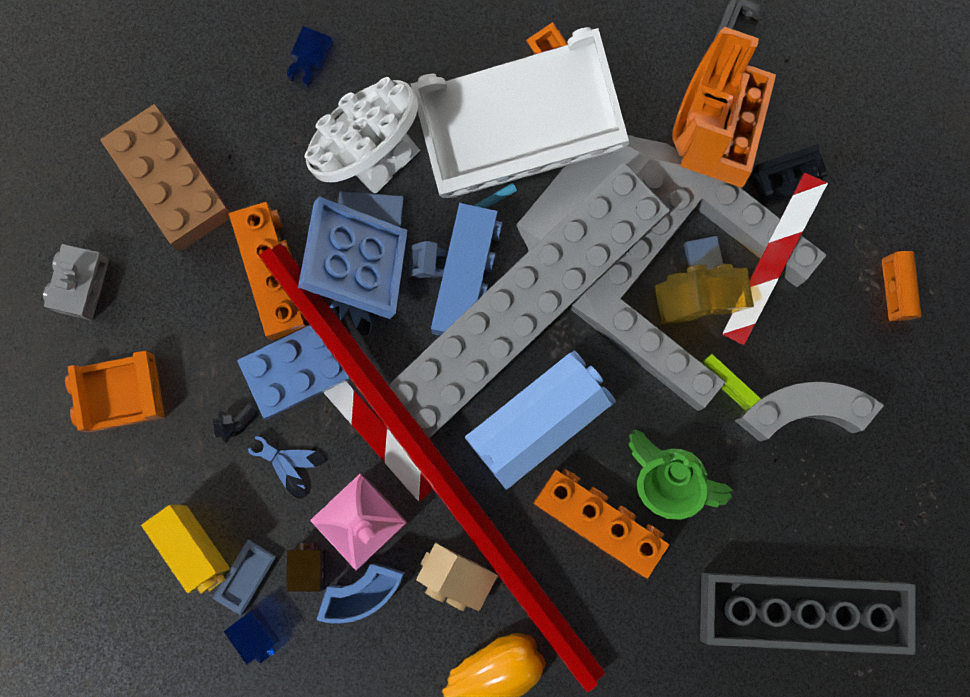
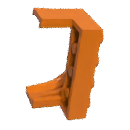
M724 27L708 48L686 90L673 127L672 139L678 155L682 157L680 167L743 188L752 172L776 74L748 65L757 48L759 38ZM709 93V94H710L711 96H713L714 98H718V99L723 98V99H726L728 103H724V102H721V101H718V100L709 98V97L705 96L704 94ZM729 109H730L731 112H730V116H729V119H728L727 127H726V130H725V129H723V128H724L725 121H726V118H727V115H728V112H729Z

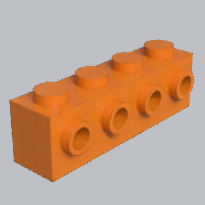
M263 202L229 213L266 337L272 341L307 327L306 319L259 257V254L269 247L272 249L279 243L286 247L287 251L292 255L287 240L281 241L278 229L283 228L278 210L272 211L268 203Z
M565 468L562 472L554 470L533 504L642 577L648 579L669 546L668 543L662 540L665 534L650 524H647L645 528L634 521L637 516L621 505L616 510L606 503L609 498L594 487H591L589 491L578 484L581 479Z

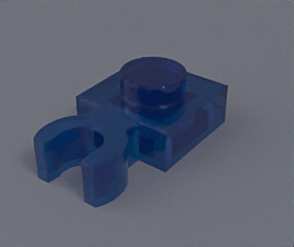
M303 26L291 52L292 58L297 60V62L289 66L287 70L288 79L293 81L298 72H303L305 76L302 82L304 86L308 87L313 80L312 67L322 69L333 44L332 37Z

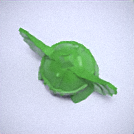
M634 429L633 434H630L631 441L629 446L633 451L632 455L643 467L637 479L638 494L644 505L653 513L667 519L681 520L694 516L703 508L704 504L718 507L719 505H726L728 500L732 498L730 493L733 492V489L727 484H720L707 479L708 474L705 467L693 452L671 448L661 451L646 438L643 432Z

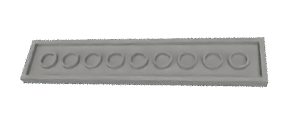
M624 162L610 173L389 384L392 392H395L400 402H403L402 405L405 406V409H408L407 412H410L415 422H418L420 429H423L428 439L669 211Z

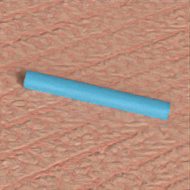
M511 183L474 206L488 208L516 192V187Z

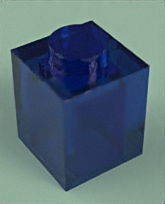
M258 608L251 610L223 631L246 665L255 659L258 664L264 662L276 653L273 646L280 642V639Z

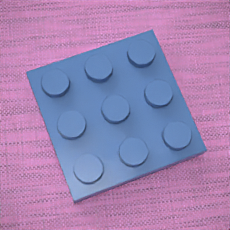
M318 197L313 204L298 287L390 319L396 314L407 230Z

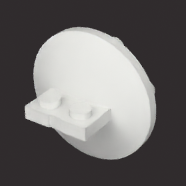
M389 77L381 79L376 84L356 94L351 92L344 95L340 99L337 109L318 120L316 123L318 130L314 134L305 153L307 167L317 179L323 182H338L356 175L370 192L376 194L393 178V175L400 168H403L420 151L407 135V131L417 114L418 97L406 82L391 80ZM342 111H344V112L341 114V116H340L338 119L335 120V117H336L338 114H340Z

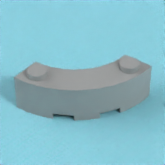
M807 382L788 386L762 397L754 406L744 410L734 421L759 441L769 439L787 423L802 418L829 421L843 427L852 434L864 431L884 405L866 393L849 386L829 382Z

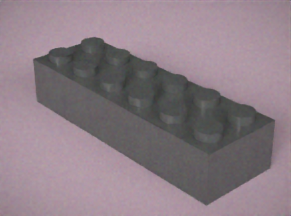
M702 573L700 641L707 645L915 655V584L890 581Z

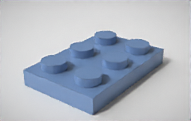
M310 325L237 360L262 417L266 420L350 380Z

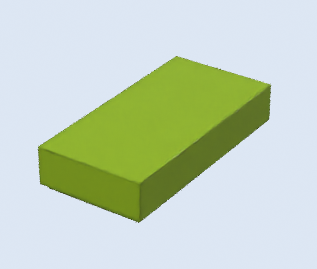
M710 354L701 362L725 382L721 389L744 410L751 408L761 400L758 395L713 354Z

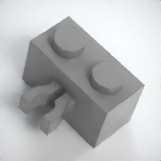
M62 244L60 252H57L53 259L52 267L54 272L51 283H48L44 290V307L54 312L93 320L110 259L99 252Z

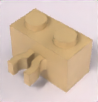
M435 543L431 552H426L421 562L423 567L416 580L428 587L425 592L427 595L440 602H444L447 597L446 602L459 610L464 611L466 606L480 611L498 575L477 562Z

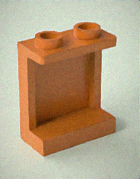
M145 350L133 353V357L87 366H68L69 375L65 377V385L68 393L72 394L73 407L70 409L72 424L75 427L77 426L78 431L90 433L165 418L155 354Z

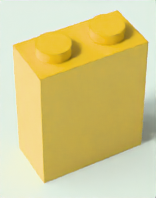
M168 505L141 525L187 594L199 591L201 594L206 591L210 592L226 580L223 575L230 570V567L187 505Z

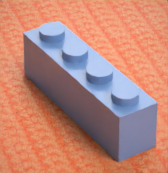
M459 203L431 325L432 334L441 336L488 291L489 284H485L483 281L485 272H492L496 253L490 252L492 241H499L502 222L497 221L498 211Z

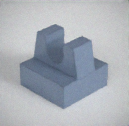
M430 241L411 245L408 277L417 279L442 277L444 269H439L435 266L436 258H445L447 251L437 247L438 243Z

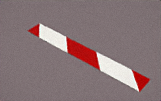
M804 172L722 335L745 345L828 184L827 182Z
M347 382L323 392L418 502L433 490L391 432Z

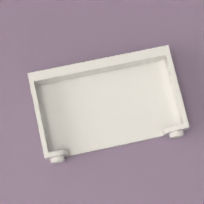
M585 27L572 33L573 37L568 40V45L452 80L445 81L444 78L437 77L436 74H426L419 77L418 82L411 83V88L418 97L417 111L438 192L442 198H453L612 153L629 145L627 131L598 28L591 30L590 27Z

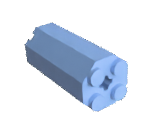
M575 350L566 355L465 436L471 447L506 490L607 408L616 403L612 394L605 387L601 388L599 386L603 379L592 366L586 369L584 360Z

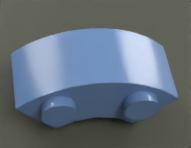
M374 562L370 564L365 575L356 583L346 586L334 584L328 586L317 621L347 623L369 616L387 603L396 593L406 572Z

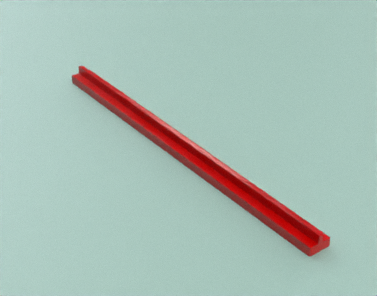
M279 243L274 248L270 249L269 247L259 254L263 264L587 693L598 685L597 681L605 673L599 663L596 662V659H594V656L591 655L589 649L583 645L581 639L578 638L573 628L568 625V622L560 614L558 608H555V605L550 601L545 591H542L540 585L537 584V581L532 577L530 571L527 570L525 564H522V561L519 560L512 547H509V544L504 540L499 530H496L497 527H494V524L491 523L484 510H481L479 503H476L471 493H468L466 486H463L456 473H453L451 466H448L443 456H440L441 453L438 452V449H435L433 443L430 442L423 429H420L418 422H415L410 412H407L408 409H405V406L402 405L403 402H400L395 392H392L390 385H387L380 372H377L375 365H372L370 359L367 358L360 345H357L355 339L352 338L347 328L342 325V322L337 318L332 308L327 305L322 295L298 287L302 268L297 265V262L292 258L287 248Z

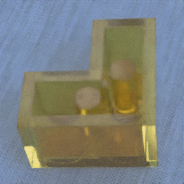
M732 264L718 265L713 267L712 270H707V265L692 266L687 268V274L677 273L669 275L666 282L655 286L661 324L685 323L708 315L733 314L754 307L747 268L733 269Z

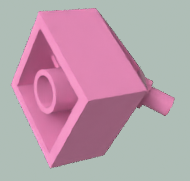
M359 474L310 520L355 570L361 569L408 524L406 519L363 474Z

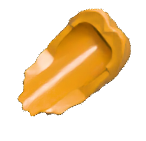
M513 633L499 637L488 646L464 659L459 666L451 669L450 676L447 679L448 684L442 689L444 697H521L529 692L540 680L546 662L543 655L537 651V644L532 636Z

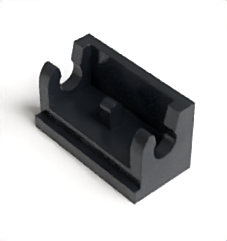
M818 144L755 166L751 172V177L762 205L792 196L804 172L824 181L823 177L827 176V170Z

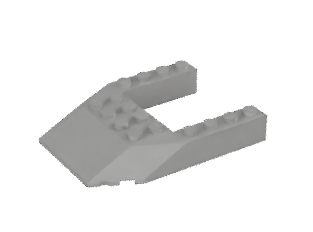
M628 135L629 145L621 150L566 165L517 223V228L527 245L528 251H530L610 173L624 162L669 211L571 303L568 308L694 409L700 411L707 406L725 382L625 303L622 298L695 208L760 259L780 218L740 187L680 167L682 157L678 155L677 149L666 143ZM801 235L781 275L798 287L810 277L826 257V254Z

